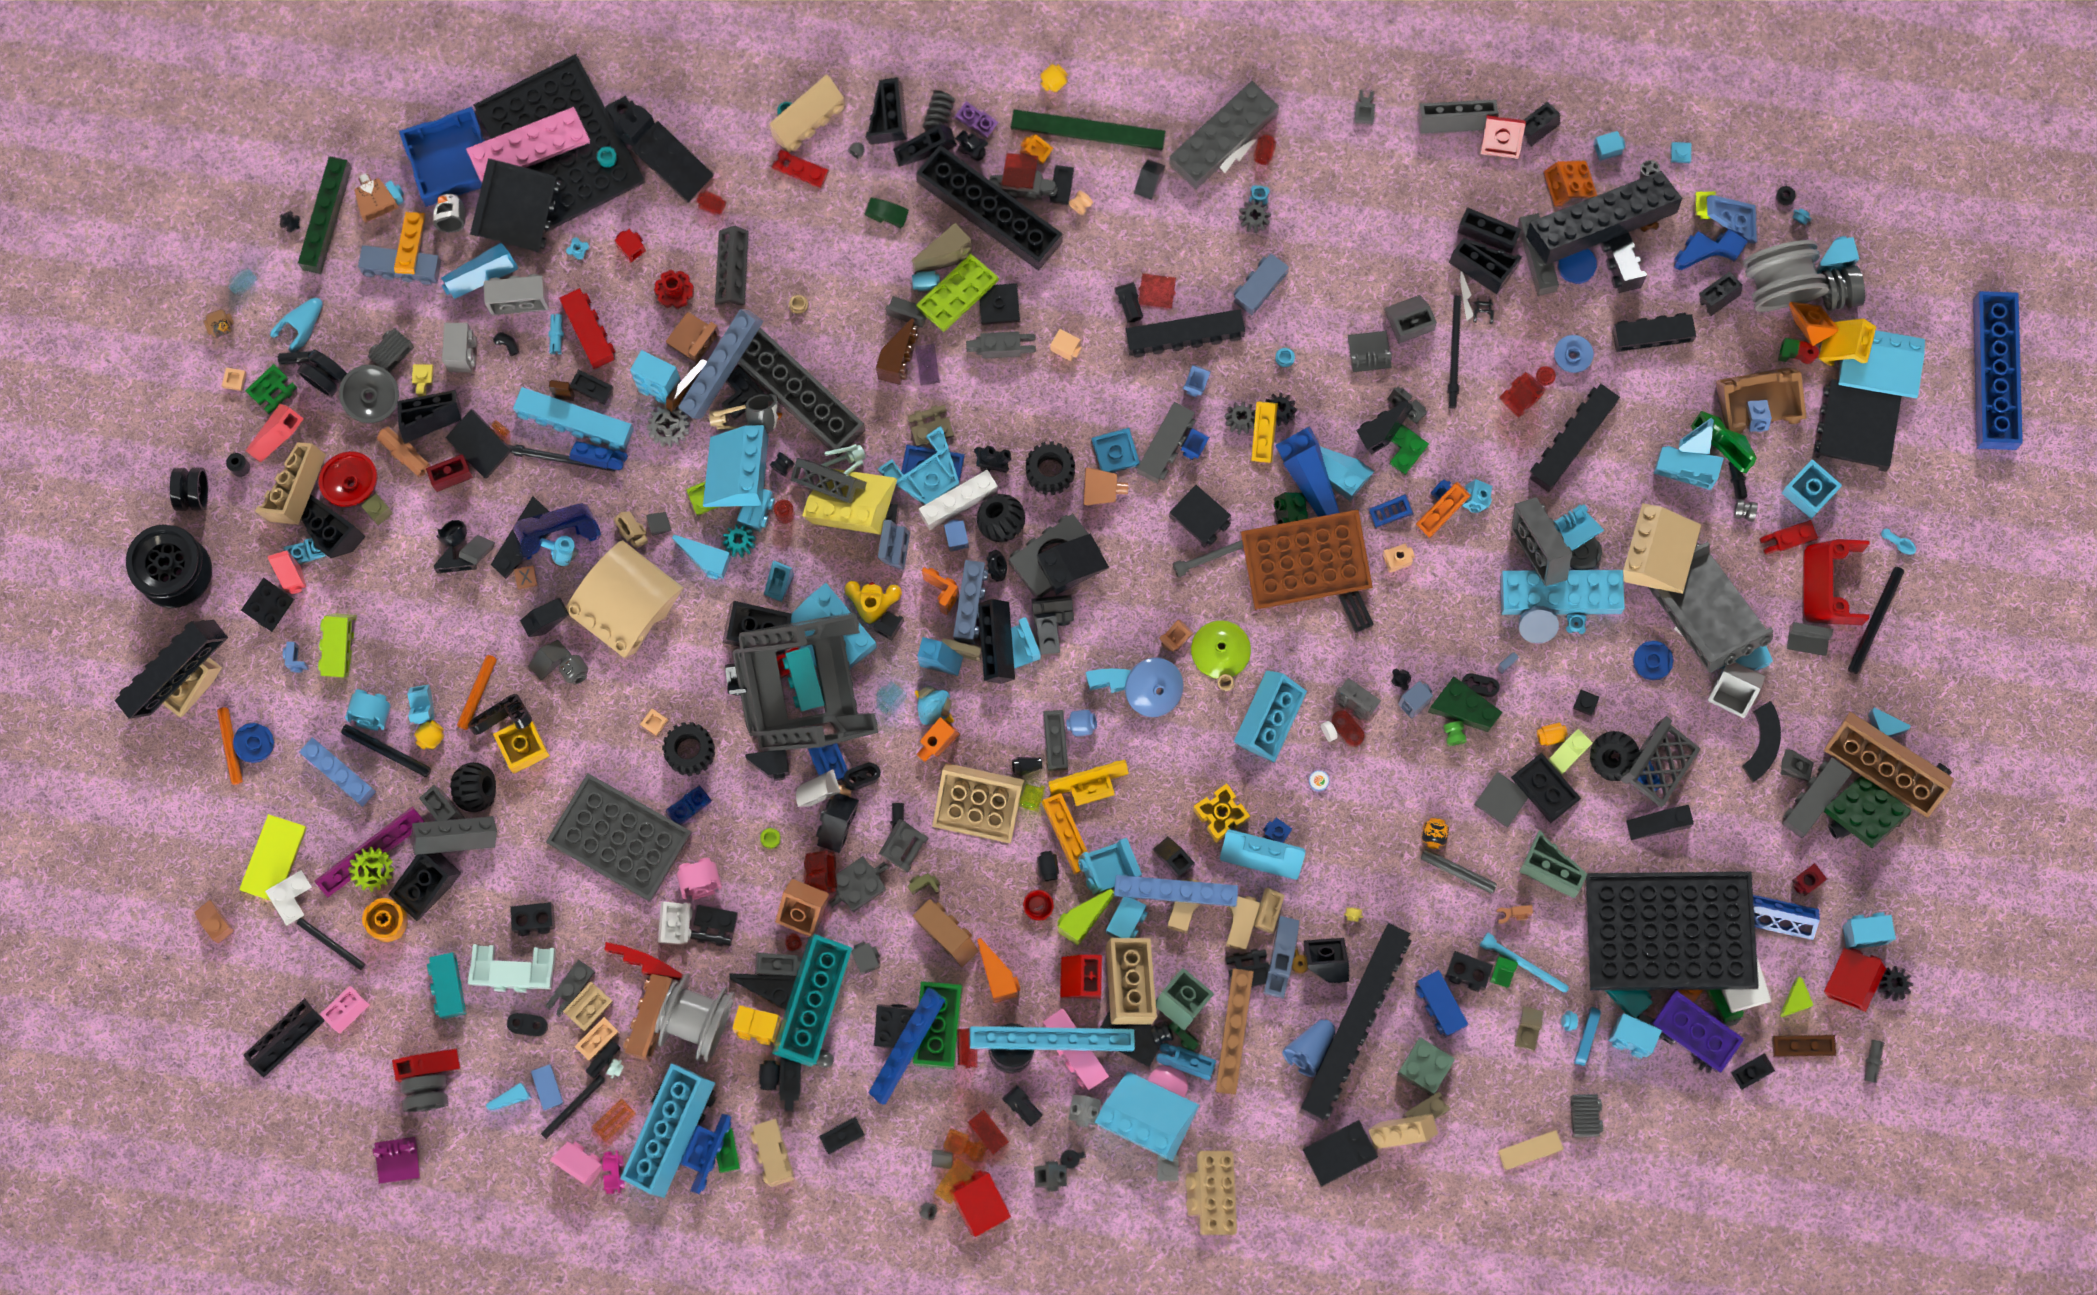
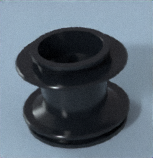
M166 524L149 527L134 538L127 550L126 569L131 583L147 599L161 607L180 608L195 602L206 591L211 581L212 563L208 552L189 532L180 527ZM179 556L184 557L181 561H178L177 559ZM182 569L180 575H176V571ZM169 576V579L163 582V578Z

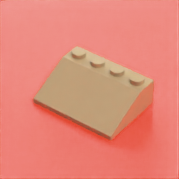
M1642 503L1623 569L1624 582L1683 594L1700 534L1701 524L1666 508Z
M946 763L942 770L932 827L1011 844L1025 780Z

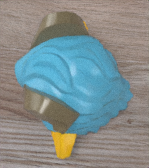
M926 686L920 691L915 690V695L918 698V716L922 724H935L940 717L949 723L954 722L950 713L952 701L949 699L950 694L947 691L938 690L932 686Z

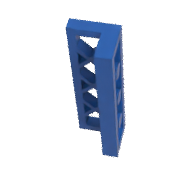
M1753 895L1756 928L1814 940L1820 921L1819 909ZM1767 915L1772 920L1764 923L1760 921L1759 917ZM1790 920L1793 925L1782 927L1779 922ZM1804 924L1812 925L1810 933L1801 931L1799 927Z

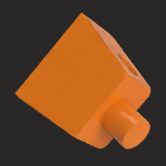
M940 717L920 740V743L924 746L916 755L924 762L932 754L939 757L960 733L949 722ZM937 739V744L933 746V740Z

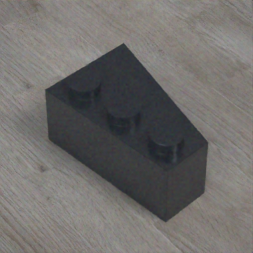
M1463 238L1453 251L1448 263L1495 294H1498L1517 269L1523 256H1513L1504 253V250L1499 249L1497 251L1488 248L1485 244Z
M456 390L397 401L398 426L404 444L462 420L461 406Z

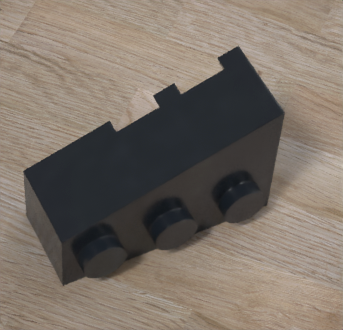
M898 77L883 79L878 82L874 108L870 115V124L865 136L870 145L908 139L903 85Z
M1628 232L1601 243L1602 252H1606L1608 257L1606 259L1607 268L1609 271L1612 270L1613 287L1618 289V293L1641 288L1647 273L1646 271H1641L1639 267L1641 259L1635 255V245L1630 233Z

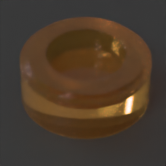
M494 420L491 424V427L504 437H507L510 433L497 420Z

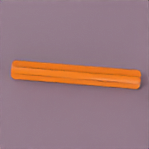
M486 655L458 720L457 726L460 729H468V724L473 718L497 659L494 656Z
M222 707L217 709L230 780L235 785L242 783L243 779L239 759L233 747L234 734L229 709Z

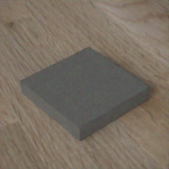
M1497 772L1474 805L1508 828L1528 797L1518 785Z

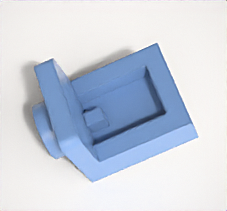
M1192 365L1187 381L1183 386V389L1187 390L1186 393L1194 397L1201 396L1204 393L1211 371Z
M1767 400L1747 401L1746 407L1750 419L1749 431L1762 432L1769 430L1772 417Z
M287 642L286 647L283 648L285 666L295 673H301L303 669L309 670V665L306 662L297 661L299 646L295 642Z

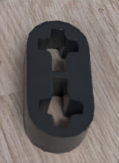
M1469 673L1461 681L1468 686L1465 681L1472 678L1473 682L1479 684V686L1473 685L1470 689L1481 696L1493 697L1499 691V683L1494 678ZM1489 683H1493L1492 686L1496 690L1493 689L1491 692H1488V688L1482 687V685L1487 686Z

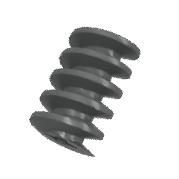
M934 90L929 108L927 109V115L924 118L925 122L922 124L923 129L927 131L938 124H948L949 120L946 117L951 116V112L948 110L953 109V105L950 103H955V98L946 92Z

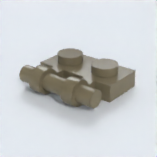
M945 405L931 406V409L921 412L920 410L914 411V414L907 416L909 423L915 421L918 423V426L911 428L916 446L921 447L930 444L926 436L940 426L943 428L945 439L954 437L949 417L942 419L940 417V414L947 412ZM934 416L935 421L924 424L923 419Z

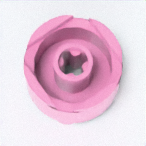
M702 858L698 863H684L678 866L679 871L676 875L683 899L688 900L687 896H692L693 900L715 894L714 890L717 888L719 891L722 889L716 863L711 862L710 858Z

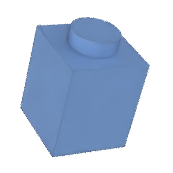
M958 519L948 521L944 525L949 551L969 548L964 521H959Z

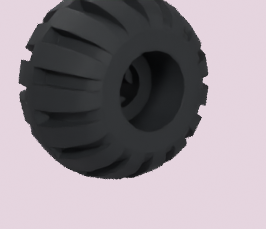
M1007 494L990 496L986 502L984 501L977 512V525L980 532L994 542H1007L1008 539H1014L1015 535H1019L1025 524V512L1022 504L1016 498Z
M1606 732L1600 735L1591 746V765L1594 771L1600 774L1602 778L1609 781H1621L1622 775L1629 767L1632 768L1633 761L1639 757V747L1633 738L1623 732ZM1614 751L1620 754L1618 761L1616 758H1611Z
M471 762L460 766L453 773L452 782L450 783L451 796H453L452 799L459 808L467 812L476 813L492 805L496 795V780L494 773L489 767L481 763Z

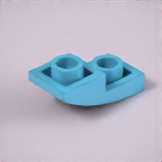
M312 538L305 539L303 543L285 546L283 549L284 551L287 550L299 564L327 556L316 548Z

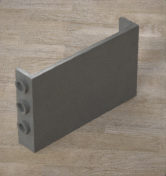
M1708 541L1704 544L1696 545L1683 594L1648 587L1709 673L1724 665H1731L1741 656H1747L1758 647L1767 646L1773 640V629L1771 627L1768 629L1764 627L1712 557Z

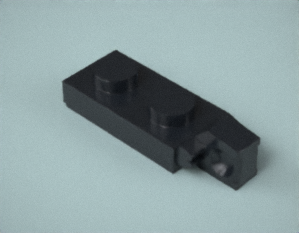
M781 1057L780 1101H785V1112H793L794 1101H799L801 1064Z

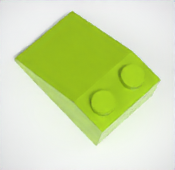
M1110 889L1071 909L1067 914L1064 912L1057 921L1058 932L1079 946L1114 898V891Z

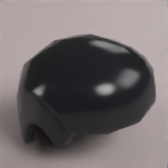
M451 520L441 529H438L439 536L437 535L436 537L447 547L451 545L455 547L465 540L467 527L463 521Z

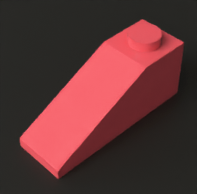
M287 550L268 556L274 572L287 593L296 594L301 592L302 588H306L301 565Z

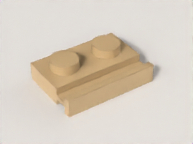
M590 982L563 1012L586 1032L613 1001L595 984Z

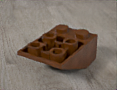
M911 318L881 349L876 365L878 380L901 385L902 380H906L908 374L907 361L911 362L912 344L917 343L919 335L917 333L918 326H915V319Z

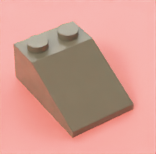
M954 223L912 259L913 273L935 271L959 264L972 253L971 238Z

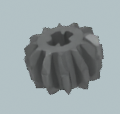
M1252 200L1251 206L1245 202V208H1240L1239 212L1243 215H1239L1238 220H1244L1241 223V227L1248 225L1247 232H1250L1251 227L1254 228V233H1258V227L1264 231L1265 225L1270 224L1267 218L1271 217V213L1266 212L1269 209L1268 206L1261 207L1263 201H1259V204L1256 205L1255 200ZM1252 213H1255L1256 216H1258L1257 220H1254L1253 217H1250L1252 216Z
M1242 401L1241 406L1235 402L1234 408H1227L1228 413L1224 417L1227 419L1225 425L1231 426V432L1238 429L1237 434L1241 435L1242 430L1246 434L1249 433V429L1254 430L1256 410H1251V404L1246 407L1244 401ZM1238 416H1245V419L1238 420Z

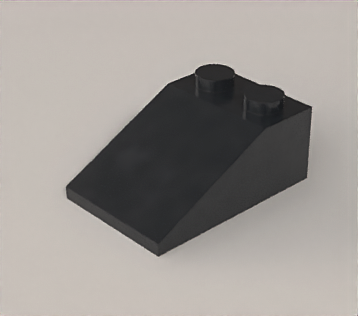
M1091 533L1056 545L1037 555L1038 563L1056 595L1109 569Z
M733 601L729 606L722 643L740 647V633L790 624L792 614ZM779 650L777 652L784 653L785 650Z
M441 853L419 854L410 863L389 892V895L415 921H418L451 888L461 872Z
M1360 1120L1302 1149L1321 1187L1378 1158Z

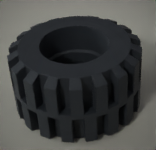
M1050 441L1049 445H1046L1045 442H1042L1040 447L1036 445L1034 451H1030L1029 457L1026 458V477L1029 480L1030 486H1034L1037 492L1043 491L1044 495H1047V492H1051V495H1055L1057 491H1059V494L1062 493L1063 489H1068L1070 482L1072 483L1074 480L1075 461L1073 460L1072 453H1069V449L1066 446L1063 448L1061 443L1054 445V441ZM1051 459L1059 462L1062 466L1061 472L1053 477L1041 474L1039 465L1045 460Z
M683 722L681 723L682 726L679 727L675 725L673 727L674 730H669L667 732L668 737H664L662 750L664 751L663 755L667 763L675 772L678 771L681 775L687 774L692 776L693 773H696V775L701 774L700 771H706L708 769L707 765H711L713 762L712 757H715V745L710 734L701 725H695L693 722L689 724ZM687 739H695L700 743L699 753L691 759H683L677 753L680 743Z

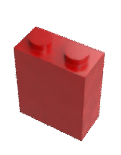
M1844 948L1824 992L1832 1000L1866 1012L1886 967L1882 963V959L1877 956L1870 955L1868 957L1863 955V952L1858 949L1852 948L1849 950Z
M982 1170L973 1173L971 1179L965 1182L961 1180L953 1185V1189L949 1190L970 1234L974 1237L1011 1218L990 1173L986 1171L982 1172Z

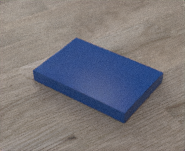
M906 445L901 470L903 475L936 454V450ZM950 452L960 483L965 454Z

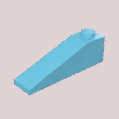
M1320 446L1331 487L1351 501L1374 471L1358 459Z

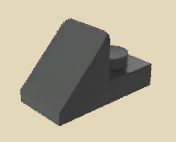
M1785 749L1780 774L1809 781L1814 762L1794 750Z

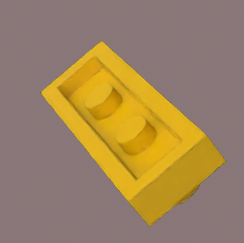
M1256 402L1251 461L1266 463L1273 461L1278 403Z

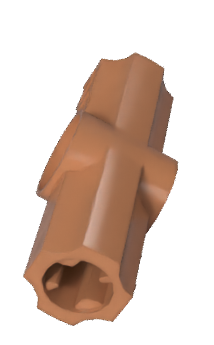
M390 427L383 428L376 437L395 459L397 458L402 465L405 464L419 478L427 472L426 468L431 466L417 453V450L409 442L404 444L403 439Z

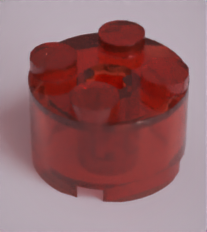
M1525 372L1521 377L1518 376L1512 382V387L1504 391L1499 399L1514 415L1520 418L1525 414V409H1529L1543 396L1546 389L1530 373Z

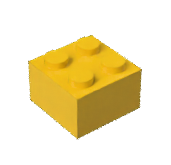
M533 720L522 729H518L512 724L493 734L513 774L550 756Z

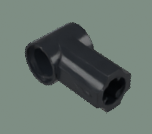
M1134 282L1115 287V293L1119 297L1118 302L1122 305L1127 323L1143 319Z
M1018 1085L1002 1098L1011 1110L1016 1112L1029 1127L1033 1126L1043 1116Z

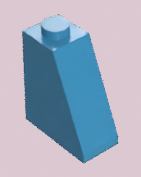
M922 637L917 655L919 666L958 676L963 656L941 641Z

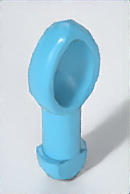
M1887 528L1881 531V536L1894 543L1902 553L1909 555L1916 553V546L1911 540L1899 538Z

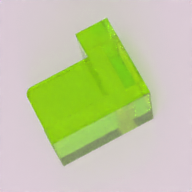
M1026 784L1019 801V807L1039 812L1045 786L1036 787Z

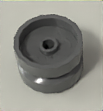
M430 1075L401 1081V1093L412 1095L402 1100L403 1111L424 1112L447 1107L449 1105L448 1095L438 1092L447 1087L446 1076Z

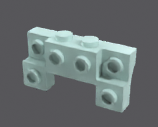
M473 944L468 984L470 986H490L494 988V991L505 992L506 988L514 989V992L521 993L527 992V989H552L556 958L555 948L539 949L534 947L533 963L494 961V945L478 946Z

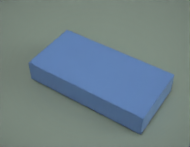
M551 1064L531 1071L543 1110L545 1111L564 1104Z

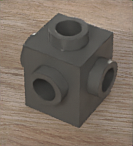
M1058 1161L1045 1162V1165L1034 1166L1035 1188H1046L1047 1192L1059 1191V1187L1067 1186L1066 1165H1058Z

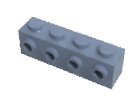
M965 560L953 635L954 640L960 643L974 645L975 638L978 639L980 627L977 626L979 619L978 603L985 598L986 588H983V582L987 581L989 569H986L984 562Z

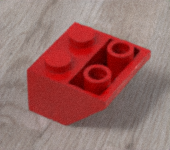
M1081 954L1061 957L1060 998L1101 999L1102 955Z

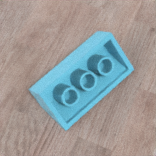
M1266 670L1234 742L1243 749L1275 763L1307 691L1283 673Z

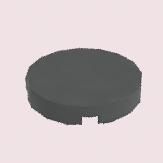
M1593 537L1572 551L1573 556L1570 561V567L1574 570H1590L1599 563L1602 555L1600 542Z

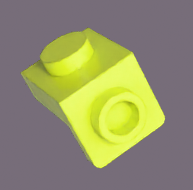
M1716 191L1695 192V213L1700 215V219H1712L1707 216V197L1711 195L1716 196Z

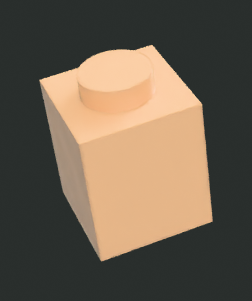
M1059 329L1050 345V351L1069 361L1073 357L1077 358L1082 349L1079 338Z

